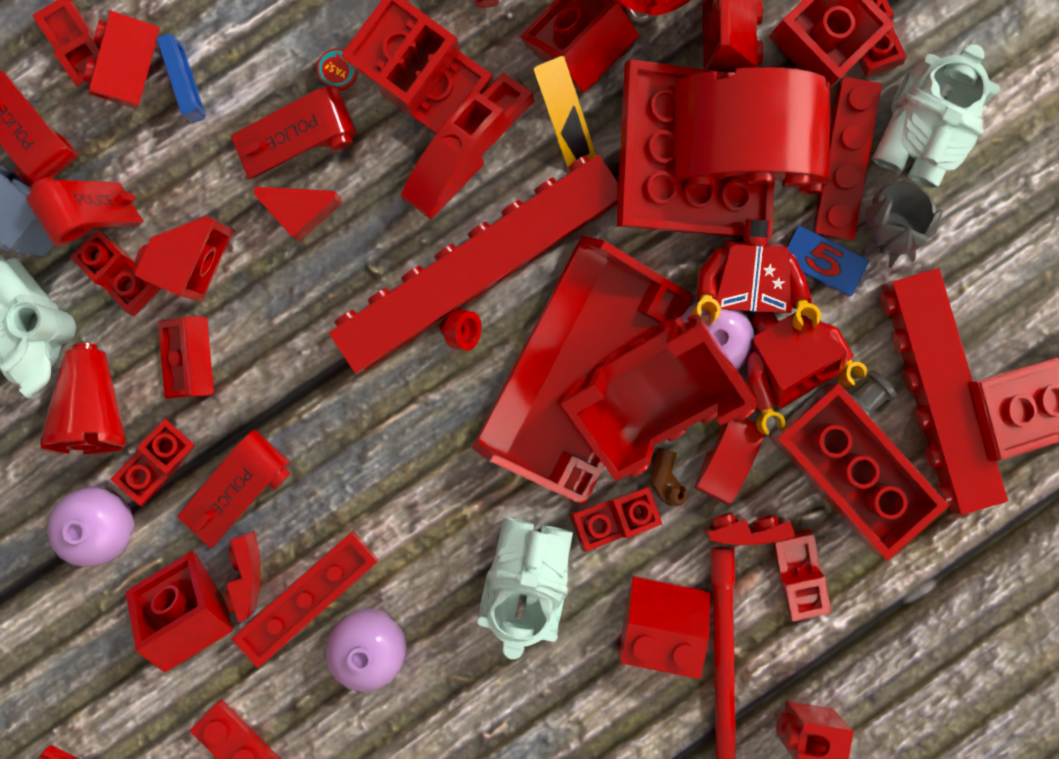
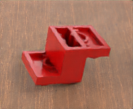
M381 0L341 54L345 62L377 84L383 97L435 135L473 90L482 94L493 79L492 74L460 52L456 36L406 0Z

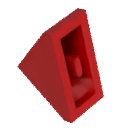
M254 186V195L285 230L299 242L340 207L342 197L336 191Z

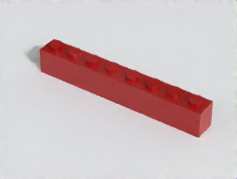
M598 154L590 160L585 155L576 160L567 168L569 171L568 175L557 182L554 177L546 180L534 189L536 196L523 204L520 199L511 203L500 212L503 218L491 226L487 221L481 223L467 234L470 238L459 247L452 243L434 255L436 262L423 270L421 265L411 269L401 277L403 284L391 292L387 287L378 291L367 300L370 306L359 313H356L354 309L350 310L336 319L334 323L337 327L330 331L329 334L353 371L358 374L363 373L448 317L452 311L460 309L618 204L619 183L601 156Z

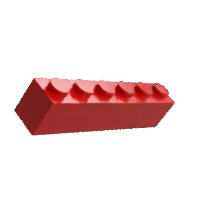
M940 268L882 284L883 293L880 294L881 306L884 313L891 317L895 330L891 333L892 343L896 352L902 354L906 368L902 372L903 380L907 390L910 393L913 392L917 408H914V417L917 426L926 435L929 445L925 447L926 458L930 467L936 469L940 483L936 486L937 493L949 505L947 510L959 515L1009 502L997 461L989 460L969 384L973 379Z

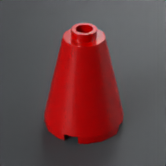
M93 343L73 344L72 349L64 352L40 437L41 450L58 454H70V450L83 451V455L119 452L125 447L126 436L107 355L104 351L98 350V345Z

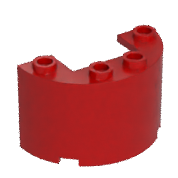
M770 67L736 68V73L728 72L718 78L717 72L710 71L687 76L675 81V180L690 181V187L710 188L716 186L717 180L729 176L748 177V183L769 184L773 183L774 179H782V186L798 187L799 194L823 193V186L830 182V82H826V77L817 73Z
M690 314L687 317L689 322L683 323L680 317L670 319L628 341L597 364L599 368L595 370L590 381L586 376L582 377L561 402L563 409L615 481L628 475L636 477L643 473L650 465L653 449L656 444L666 439L669 442L678 439L687 431L688 427L699 421L707 423L715 418L721 426L731 420L739 422L749 417L758 406L756 398L699 315Z

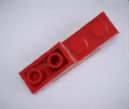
M502 73L482 94L473 90L443 124L420 157L402 190V199L431 220L484 165L482 155L535 102L533 92L505 73Z

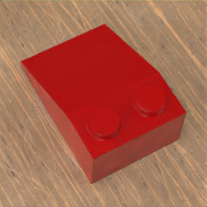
M702 0L703 69L736 73V68H757V65L762 64L764 53L763 41L757 40V25H761L763 20L762 0Z

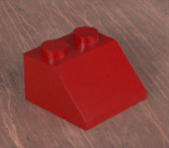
M554 0L519 37L544 63L563 56L574 88L584 93L600 79L601 75L619 57L627 52L628 48L640 35L620 4L612 0Z
M802 0L782 19L768 37L800 70L817 73L826 77V82H830L831 87L895 24L872 0Z
M205 216L150 238L148 244H144L138 251L135 259L137 269L134 276L178 296L203 302L235 230Z
M193 550L125 591L135 650L164 673L233 631L226 601L200 558Z
M632 575L617 650L620 663L701 679L709 640L711 592Z

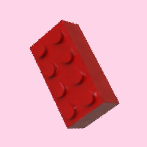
M827 383L785 421L783 429H776L769 435V438L873 554L887 561L949 507L944 499L839 383Z

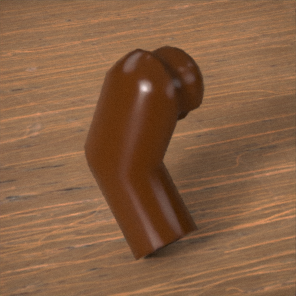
M658 447L650 475V485L663 503L669 506H680L686 501L688 493L687 489L681 486L672 473L677 452Z

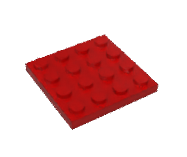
M631 59L624 64L617 227L744 238L746 218L770 220L768 239H772L775 179L773 183L750 184L748 183V177L729 176L717 180L716 186L710 188L690 187V181L675 180V81L687 76L714 70ZM715 71V72H717V78L720 77V76H722V75H724V74H726V73H728V72Z

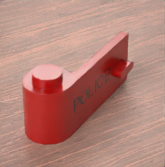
M1 70L0 145L17 165L13 170L14 173L29 187L47 177H51L54 180L79 157V154L58 131L45 122L7 73Z
M327 86L301 97L230 136L247 178L254 179L316 146L329 147L330 151L346 148L353 143L351 138L356 135L357 130L339 87Z
M47 177L35 182L29 188L31 193L26 198L27 204L54 246L70 243L94 227L140 226L144 223V220L132 203L136 200L135 196L132 193H126L120 182L53 180V178Z
M253 430L230 452L179 513L177 518L212 549L268 487L275 491L291 475L287 470L291 462L257 430Z

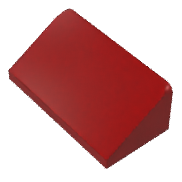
M185 316L159 320L158 330L165 399L212 395L214 393L207 318Z

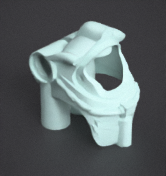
M970 45L960 55H950L943 58L933 54H926L906 74L892 101L891 109L893 115L872 157V161L876 165L889 171L902 172L908 157L914 158L916 160L908 174V178L920 186L938 189L946 170H955L964 161L975 145L978 136L984 133L982 128L983 119L981 118L984 106L1000 91V86L989 81L984 67L980 64L984 59V51L979 45ZM945 85L952 86L951 90H948L942 98L941 93Z
M0 254V369L10 382L20 384L22 388L19 391L25 397L32 398L49 382L51 367L57 361L61 347L70 342L74 337L76 323L70 314L58 310L56 303L50 301L46 293L17 258L5 260Z
M503 517L495 558L486 576L477 624L482 627L491 628L493 633L504 642L503 652L507 658H519L524 652V646L533 645L541 640L552 642L557 640L558 624L563 602L568 594L566 586L568 582V555L573 536L572 531L542 525L541 532L533 530L534 523ZM519 596L526 597L522 620L515 619Z

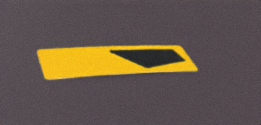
M560 56L535 66L534 72L567 168L585 155L591 160L596 156L565 58Z

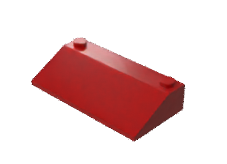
M582 235L471 448L489 461L585 505L605 466L563 409L561 402L582 377L586 376L590 381L595 370L599 368L597 364L616 349L665 321L681 317L694 295L608 242Z

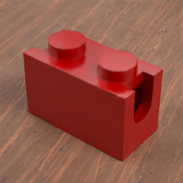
M110 10L108 21L99 19L93 43L101 45L97 60L88 58L82 81L90 84L88 95L137 110L160 27Z
M786 701V713L780 712L777 718L776 734L780 737L781 742L793 759H849L854 731L833 708Z

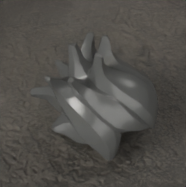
M902 180L894 184L884 185L874 196L872 205L867 207L865 221L856 228V232L870 229V239L865 255H868L875 247L881 246L880 253L886 251L889 254V268H892L898 257L905 253L914 262L916 250L923 247L927 243V239L936 234L942 210H937L932 197L920 186L912 182Z

